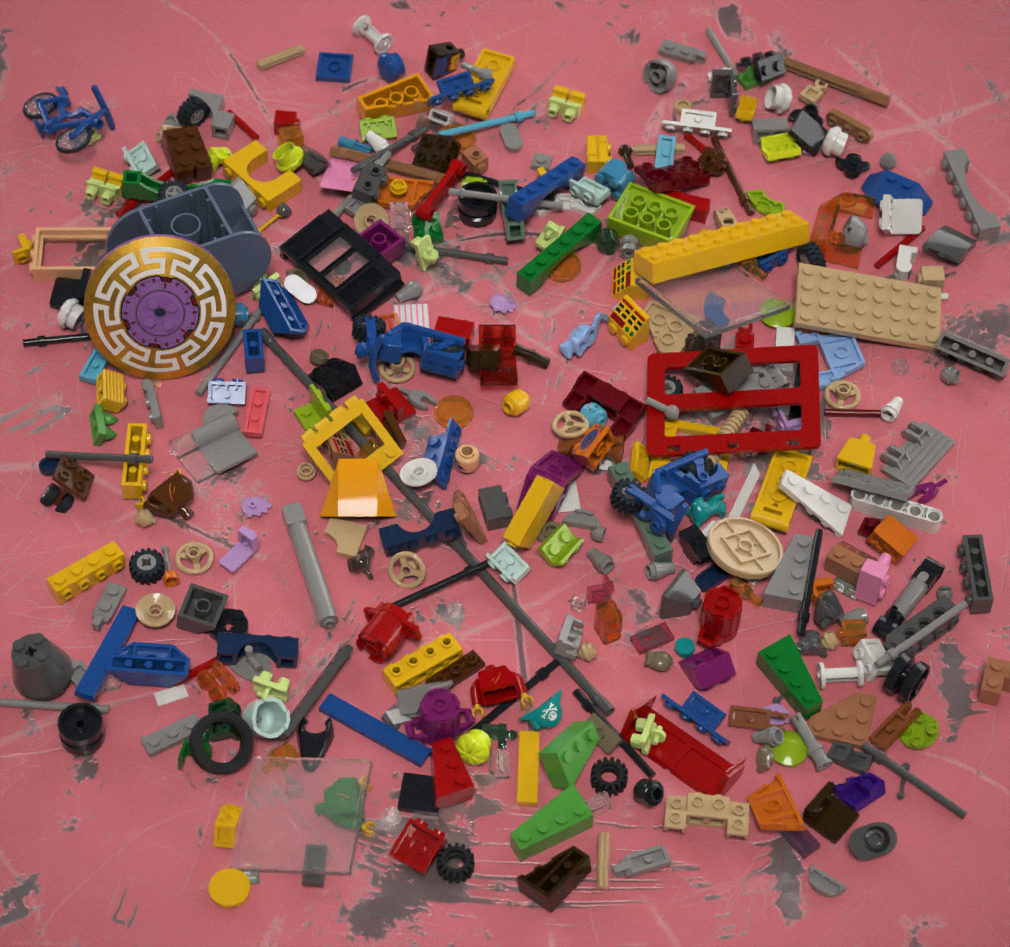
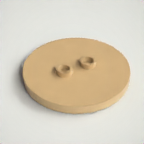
M728 517L717 521L711 527L706 539L707 550L713 561L726 572L744 579H763L773 575L783 557V547L777 536L763 524L744 517Z

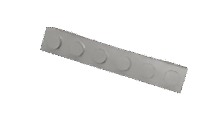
M965 149L944 151L943 159L940 161L941 168L945 170L947 181L951 183L953 193L959 200V206L965 213V219L971 225L972 234L976 236L978 242L998 238L1001 225L996 214L984 209L975 200L967 186L965 173L968 172L970 160Z

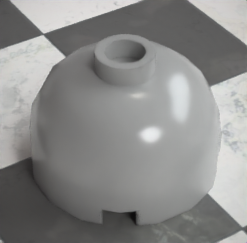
M655 58L650 60L648 64H645L643 80L651 87L648 89L654 93H663L674 86L677 81V70L671 61L665 58Z
M850 215L842 228V234H839L836 241V247L847 252L856 251L861 245L865 246L869 239L866 236L868 229L864 221L857 216Z

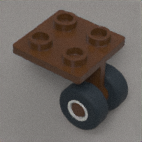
M63 454L52 476V480L63 487L60 490L57 485L51 483L43 492L40 503L45 506H49L52 503L57 506L56 512L66 513L74 501V497L67 492L70 491L84 500L94 474Z

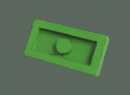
M751 65L743 73L737 75V82L745 91L774 79L773 77L757 82L755 69Z
M94 404L89 414L93 445L101 446L103 440L112 439L117 435L115 431L105 425L117 422L118 418L103 411L101 404Z

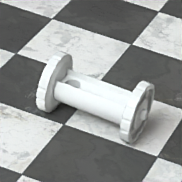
M367 15L359 17L352 27L354 35H364L374 44V51L377 54L386 52L393 43V37L389 33L381 34L371 26V18Z
M856 660L855 667L825 669L823 662H818L817 680L819 688L825 689L826 682L856 681L858 687H863L864 669L862 661Z

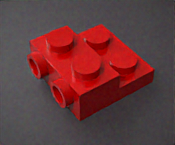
M409 818L389 855L426 875L433 861L438 857L439 850L442 852V847L447 844L448 840L444 837L446 835L444 832L437 828L432 831L427 828L428 823L420 818H417L416 821Z

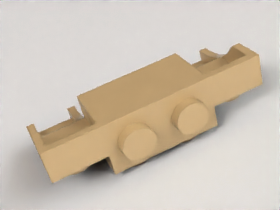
M700 792L688 793V797L667 795L664 831L675 829L682 830V833H685L686 825L727 828L726 837L729 838L732 835L747 839L750 803L729 801L730 797H724L719 794L705 795Z

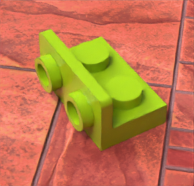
M382 115L377 119L367 117L359 121L358 126L362 143H367L364 137L370 130L386 140L397 138L394 116Z
M562 523L537 550L550 567H561L569 561L568 558L580 549L584 539L582 537L576 538L567 525Z

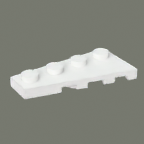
M786 469L782 474L778 488L796 503L800 502L805 506L806 511L810 515L814 514L818 517L823 526L831 528L835 532L834 535L840 538L844 533L852 505Z

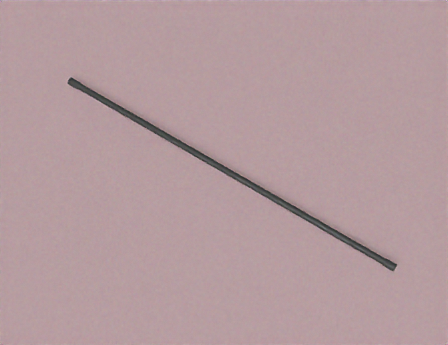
M261 328L262 341L266 346L270 347L308 390L311 384H314L316 389H320L279 345L266 328ZM320 389L325 403L328 402L332 411L336 409L335 404ZM351 422L343 427L368 456L376 451ZM389 464L382 471L422 515L432 523L435 513L410 486L405 485L401 481L400 475ZM458 538L452 541L447 540L468 565L474 566L480 563ZM486 569L476 573L552 657L559 662L563 669L594 701L606 717L610 716L615 711L611 703L594 688L568 658L554 653L556 645Z

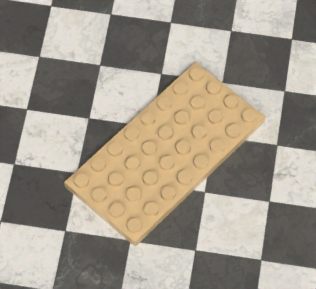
M798 264L794 327L934 352L939 351L935 346L940 336L941 288L816 265Z

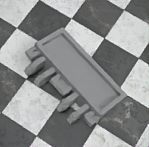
M911 421L908 424L910 430L905 428L902 431V436L907 441L900 448L893 444L888 446L887 451L890 454L883 452L880 455L882 461L886 462L881 471L887 474L888 478L892 481L916 487L955 445V440L926 422L920 425Z

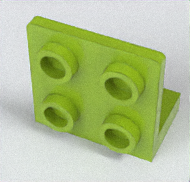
M314 384L309 385L310 403L294 409L293 413L305 432L311 428L314 433H317L313 426L324 417H327L331 422L332 420L328 414L332 412L330 404L328 402L325 403L320 389H316Z

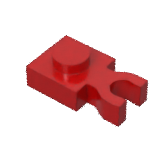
M739 322L738 332H736L735 349L754 348L753 323H749V328L745 329L742 327V323Z

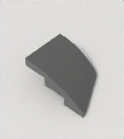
M945 225L934 232L921 249L925 251L930 249L940 257L961 263L964 261L968 250L975 247L977 240Z

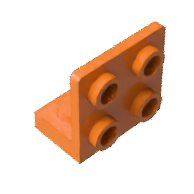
M888 514L866 541L879 552L889 554L892 558L891 562L896 565L915 544L918 537L891 514Z

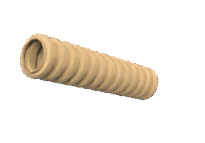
M745 408L733 409L717 434L738 433L749 416L748 411ZM723 454L708 455L707 459L711 458V463L714 464L713 468Z

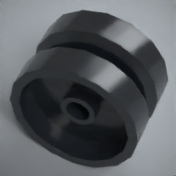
M470 182L462 187L465 190L497 194L496 190L486 182ZM467 197L463 199L458 198L459 219L470 227H485L496 219L497 201Z
M903 652L890 669L884 681L883 690L891 695L898 692V698L901 701H909L911 703L923 687L929 675L930 666L922 661L915 664V657L907 652Z
M75 703L62 710L58 717L57 726L62 746L71 754L78 756L92 754L102 746L105 740L103 718L100 711L94 705Z

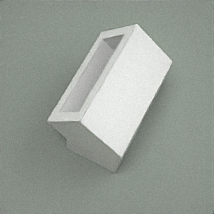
M434 107L431 108L428 119L434 124L450 129L454 123V114Z

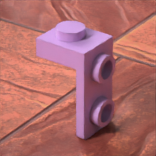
M780 406L770 407V414L777 422L778 431L800 430L802 428L801 417L787 421Z
M244 526L238 530L239 542L219 560V565L231 573H235L259 549L258 535L252 529H247Z

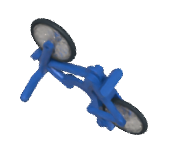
M97 85L91 86V90L100 106V109L94 114L83 107H78L74 112L66 111L65 108L71 106V101L67 96L69 94L64 86L60 88L58 86L55 87L60 96L49 92L39 93L28 99L23 107L24 115L33 119L32 121L42 139L45 138L43 131L45 134L54 136L57 131L67 129L58 136L55 143L57 150L65 154L78 152L89 144L91 131L93 130L92 127L101 129L104 125L101 119L103 115L109 129L114 130L116 128L109 108ZM57 109L59 114L50 119L49 114ZM42 118L43 122L39 124L37 119ZM65 118H68V119H79V120H74V121H69V122H63V123H62V121H63Z

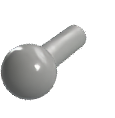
M465 61L461 64V68L479 75L482 81L491 79L493 76L489 68L481 69Z
M647 397L645 404L664 412L666 418L670 420H675L680 414L679 408L675 405L666 406L650 397Z

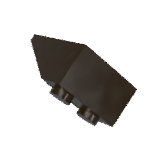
M710 346L706 347L683 368L686 373L712 389L728 394L733 392L754 371L746 353Z

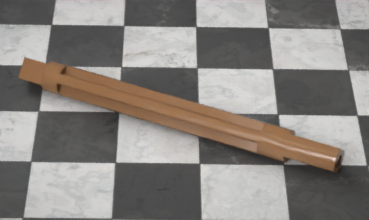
M783 56L785 69L815 81L820 79V83H827L828 86L886 108L890 103L891 96Z
M335 145L330 147L329 153L330 156L354 163H360L373 155ZM388 159L384 164L389 172L416 179L432 180L435 184H438L445 175L443 172ZM458 179L451 188L457 187Z

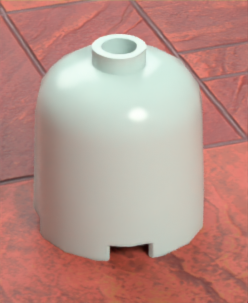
M270 697L257 699L249 703L243 711L242 718L249 725L254 737L277 738L288 729L290 712L280 699Z

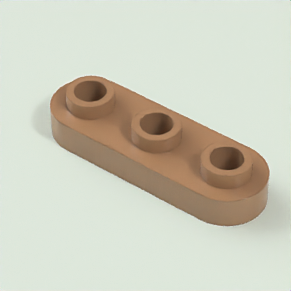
M831 109L826 115L827 123L830 126L841 127L842 132L862 143H868L874 137L870 127L837 109Z

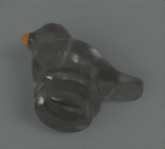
M365 545L364 549L360 550L356 556L347 559L348 569L351 574L362 572L369 580L374 579L370 571L371 561L374 556L373 547Z

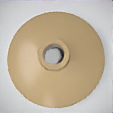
M375 203L362 205L354 215V225L358 233L371 226L367 223L368 219L372 220V224L381 219L389 225L387 212L383 207Z
M150 593L143 596L137 602L135 608L136 616L146 626L162 627L174 618L175 604L170 597L164 594Z

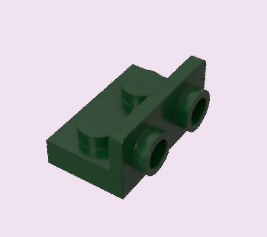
M227 697L209 703L208 711L209 714L217 711H229L240 716L241 707L232 698ZM218 722L209 726V739L213 742L232 737L236 741L240 740L236 730L229 724Z

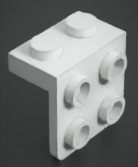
M883 195V200L880 201L882 218L879 219V228L886 235L920 234L922 231L923 201L921 199H894L891 195Z

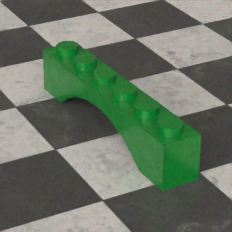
M124 170L122 198L158 201V191L164 182L156 180L142 171ZM213 178L206 182L187 186L191 190L215 182L231 185L232 180Z
M588 212L517 272L516 287L531 296L543 285L553 269L567 255L580 247L590 246L595 239L601 236L602 221Z

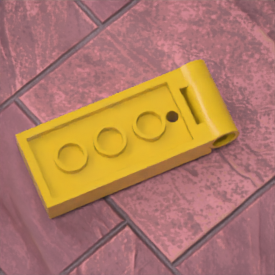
M483 48L474 66L481 69L489 68L493 73L492 78H494L495 82L488 91L482 92L480 90L469 97L465 95L460 96L459 99L453 102L452 111L486 121L515 68V57ZM470 72L474 83L482 82L479 75Z
M797 451L774 452L750 519L768 528L787 533L798 503L778 488L782 474L788 469L798 476L807 479L813 456Z

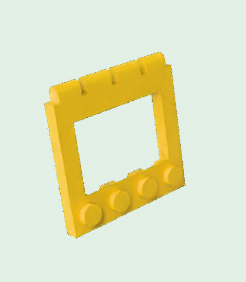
M355 395L343 403L347 408L346 411L340 405L328 414L332 420L331 422L327 417L317 422L313 426L317 433H314L310 428L300 435L301 440L304 442L301 446L329 483H331L334 470L318 451L317 447L360 414L384 444L366 459H378L382 471L404 454L362 398L358 400Z
M665 418V436L667 437L676 436L677 432L691 435L717 434L721 428ZM723 454L719 460V463L726 472L730 454ZM671 457L651 458L647 481L650 480L656 468L670 463Z

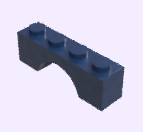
M454 507L436 512L432 523L424 530L418 532L406 531L398 524L379 528L386 557H393L402 551H417L422 547L435 546L440 542L452 541L457 537H461L459 524L454 517Z
M218 632L216 664L236 665L245 656V647L250 645L253 647V653H262L270 657L275 663L276 668L297 669L299 638Z

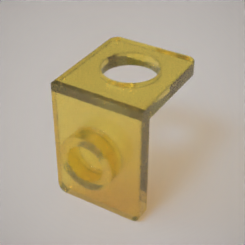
M368 439L357 452L358 459H366L384 444L381 441Z

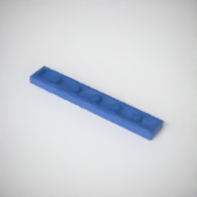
M124 605L121 607L75 689V696L91 701L95 700L109 675L107 673L109 654L125 646L138 622L134 608Z
M331 693L319 706V712L420 768L430 756L431 748L416 740H409L407 735Z

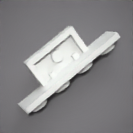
M682 108L680 122L662 120V128L670 132L681 130L683 133L688 132L692 134L696 132L702 136H710L712 134L717 135L719 138H727L732 135L731 128L715 127L717 116L715 112Z

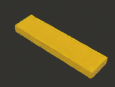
M519 731L518 806H537L540 731Z

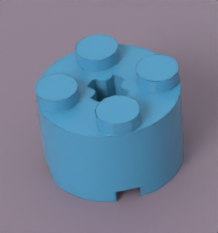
M612 158L603 165L594 178L595 182L609 188L611 191L610 197L618 201L628 183L636 182V176L632 169L629 172L626 168V163Z

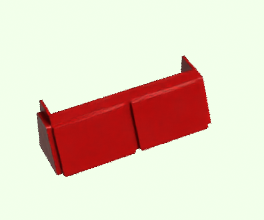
M656 695L650 699L646 698L630 709L620 733L623 738L631 745L630 739L632 734L643 733L636 731L637 718H648L649 713L655 714L654 722L657 726L663 727L662 730L666 733V739L657 745L651 744L649 753L645 756L663 769L668 768L670 774L696 792L705 795L719 794L724 796L739 780L745 767L743 764L746 757L734 765L653 710L652 706ZM635 748L640 753H642L640 748Z

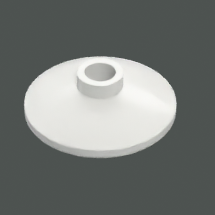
M417 458L407 462L401 468L400 479L408 486H423L436 477L438 468L436 463L430 459Z

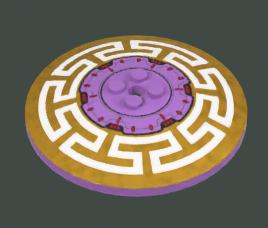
M151 234L140 236L115 247L95 267L87 283L84 295L85 324L89 336L98 351L120 370L146 379L167 380L179 378L204 367L225 346L235 321L236 301L234 289L222 264L201 245L174 235ZM162 308L166 313L164 316L159 317L155 314V311Z

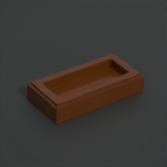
M391 409L384 411L382 421L390 436L402 450L405 448L407 440Z

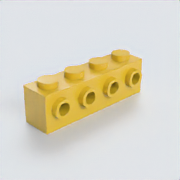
M128 423L125 454L139 453L140 455H150L148 445L152 443V434L148 433L147 423ZM124 462L121 483L123 499H139L140 496H143V491H147L145 476H148L149 473L148 464L139 463L135 465Z
M112 541L46 579L48 591L58 605H61L126 567L125 555L115 541Z
M450 632L440 635L433 642L422 645L417 651L404 655L401 660L388 664L382 670L383 682L394 696L397 697L396 691L421 684L463 656V648Z

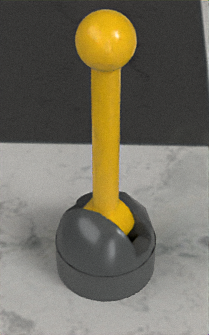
M282 202L276 209V215L258 228L260 234L263 229L278 217L286 218L292 214L290 207L286 203Z

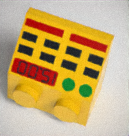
M630 258L612 269V299H622L625 295H628L632 300L648 301L649 281L634 271V258Z
M625 295L609 315L608 330L630 351L648 341L650 317L628 295Z

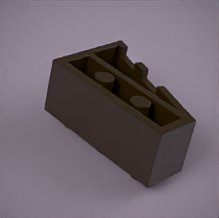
M575 846L568 848L552 857L550 862L534 867V871L525 876L523 874L518 876L519 892L552 913L592 871L590 856Z

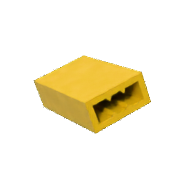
M537 475L503 535L504 538L508 539L507 543L521 550L524 548L531 549L565 488Z

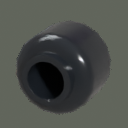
M644 778L636 783L633 792L634 798L641 805L654 807L662 801L664 788L657 780Z

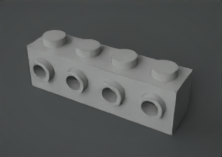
M943 330L935 346L936 349L940 350L939 353L945 356H955L957 361L964 364L969 362L978 370L984 371L985 369L990 371V375L1001 378L1007 376L1010 370V357L950 331Z

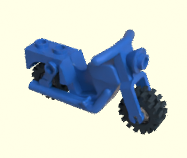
M366 314L358 315L353 320L352 336L355 340L357 339L358 342H361L356 345L355 355H357V359L368 356V367L374 382L380 380L376 368L377 360L399 363L401 355H408L409 352L419 354L420 371L426 370L429 373H437L456 379L460 371L464 370L466 363L464 360L466 338L408 322H402L385 333V320L383 321V318H378L376 315L373 317L372 314L368 316ZM429 338H433L434 340L429 346Z
M706 448L697 452L693 450L692 453L689 450L683 453L680 459L656 468L646 488L645 486L641 487L642 483L640 482L638 484L635 483V479L630 481V478H626V480L622 478L620 481H617L610 494V503L614 504V509L619 508L618 512L620 513L625 511L624 514L628 515L630 512V515H636L643 521L651 520L650 526L653 532L662 535L666 530L668 531L666 536L668 541H673L679 524L689 508L687 503H683L684 499L692 503L696 498L703 497L705 499L714 493L723 491L726 488L730 475L719 462L713 468L714 464L711 463V458L707 459L709 452ZM644 504L649 507V511L643 509Z

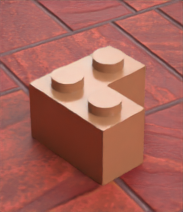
M988 656L977 702L997 707L1001 691L1010 692V662Z

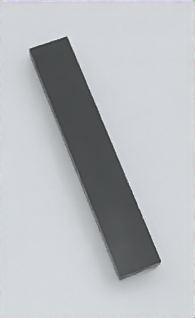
M346 644L337 651L291 713L288 729L276 739L282 741L289 737L354 649L350 644Z

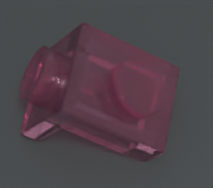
M603 574V584L587 587L586 599L588 604H598L611 600L614 584L612 580H609L608 574Z

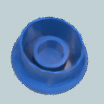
M383 52L379 55L377 67L384 80L394 82L398 76L405 74L404 63L396 52L391 54Z

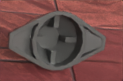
M830 589L819 597L814 612V621L818 624L820 623L823 628H827V626L835 623L844 615V610L837 596Z

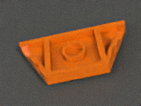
M389 176L386 186H382L380 189L381 195L375 202L384 208L414 210L434 188V181ZM402 179L405 181L408 189L404 195L397 196L390 192V184L393 180Z
M780 773L775 775V780L769 785L767 783L763 784L758 791L753 792L747 797V801L750 803L749 807L760 830H806L805 823Z

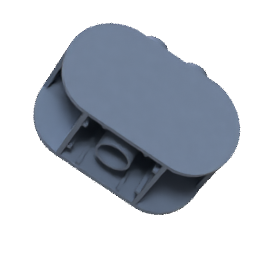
M222 182L209 183L127 212L111 227L105 243L106 253L108 254L120 244L145 235L167 234L191 240L207 249L222 264L231 280L234 295L247 290L264 275L269 267L272 254L269 243L260 234L244 206L239 191L234 186ZM162 308L155 311V314L159 317L164 316L166 313Z

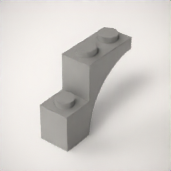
M190 89L188 92L189 98L197 96L209 106L207 115L212 120V137L229 141L235 127L234 113L223 111L225 108L224 95Z

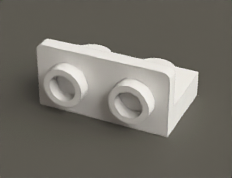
M861 639L851 651L855 660L862 661L864 677L867 682H872L877 676L888 675L893 666V663L890 661L879 669L874 664L886 652L880 639Z

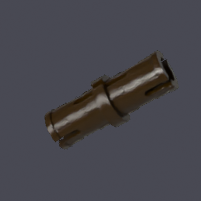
M518 343L512 354L527 360L528 363H534L544 369L548 367L551 360L537 353L536 350L528 349Z

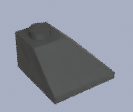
M682 568L663 593L659 618L668 619L687 616L701 605V589L685 569Z

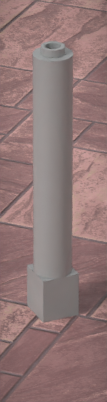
M297 502L281 506L282 518L288 536L290 535L319 625L325 628H332L338 622V616L307 528L306 517L301 503Z

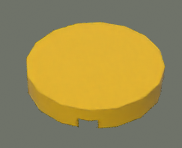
M234 868L218 871L209 882V895L212 902L224 909L242 906L248 900L251 893L250 881L247 875Z

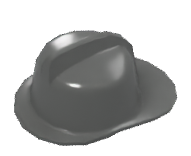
M305 145L301 146L304 150L302 164L307 167V171L310 174L322 173L328 164H331L316 150Z
M871 823L853 831L849 839V847L857 858L863 860L876 858L890 853L895 848L897 834L888 823Z

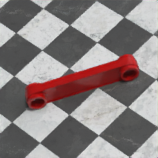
M458 159L451 160L448 171L425 202L418 205L415 212L416 217L424 221H431L435 209L448 193L449 188L453 186L459 176H464L467 170V164L464 161Z

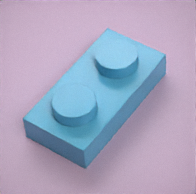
M658 135L654 167L659 168L673 165L676 137Z
M97 348L93 349L79 374V380L94 385L97 384V376L109 364V361L104 358Z

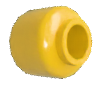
M514 389L507 393L502 400L504 412L511 416L522 414L530 406L529 395L521 389Z

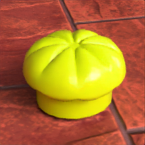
M291 142L279 146L273 153L277 169L283 173L289 170L295 171L303 163V149Z
M472 729L466 734L459 736L455 746L463 762L477 766L484 764L489 759L492 743L490 737L484 731Z

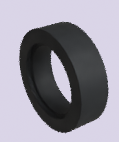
M217 711L202 717L192 728L189 737V750L192 758L199 767L213 774H225L239 769L247 762L253 749V735L249 725L242 717L229 711ZM222 722L229 724L238 733L240 739L239 751L229 762L220 763L213 761L204 752L202 738L206 729L213 723Z

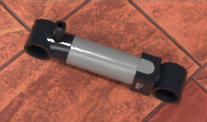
M927 556L921 566L913 573L911 581L884 616L881 615L878 618L872 632L886 639V635L902 625L922 597L927 595L933 588L934 583L940 579L945 566Z

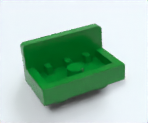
M434 211L431 221L421 220L415 216V213L412 215L411 223L415 238L417 236L422 238L427 234L431 237L432 242L440 244L444 240L438 212Z

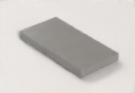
M842 468L837 472L832 481L903 501H908L915 494L916 487L846 468Z

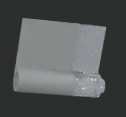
M231 412L169 441L168 446L170 454L179 460L197 484L258 455L257 450L240 432L238 423Z

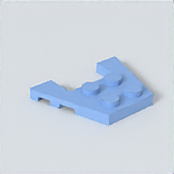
M795 331L798 345H819L829 369L828 371L819 372L820 390L826 388V386L834 381L841 380L865 367L864 357L854 337L831 333L829 335L819 334V332L811 331V334Z

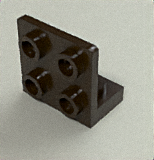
M422 134L412 165L434 168L439 172L446 173L451 160L458 158L462 145L449 135Z
M829 781L804 809L803 821L831 842L837 844L857 821L860 814L835 797L836 785Z

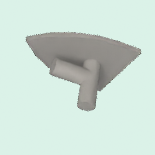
M250 645L245 647V656L236 665L228 664L238 676L251 682L254 676L259 677L262 671L271 673L270 658L262 653H253V647Z

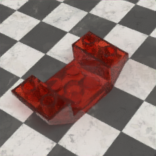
M516 324L478 325V345L501 344V364L498 369L479 370L480 386L518 385L516 355L512 354L516 345Z

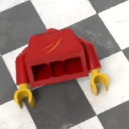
M494 665L486 666L485 670L478 672L479 678L473 682L470 688L472 706H474L472 710L474 720L477 713L482 714V719L485 717L484 711L480 707L481 704L482 706L520 698L521 695L520 706L523 710L526 708L524 702L530 703L531 708L533 705V698L527 695L528 690L522 676L510 671L505 665L498 667Z

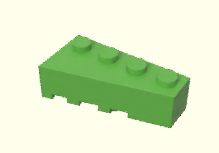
M572 783L510 834V847L518 860L522 862L592 828L594 815Z

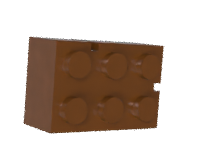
M197 125L163 130L161 146L174 179H177V182L183 181V184L192 183L194 168H196L195 182L210 180L213 165L204 142L201 140Z

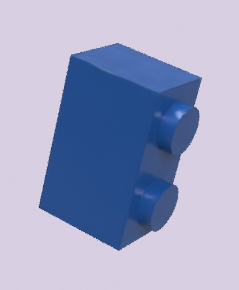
M261 328L242 330L246 373L265 372Z

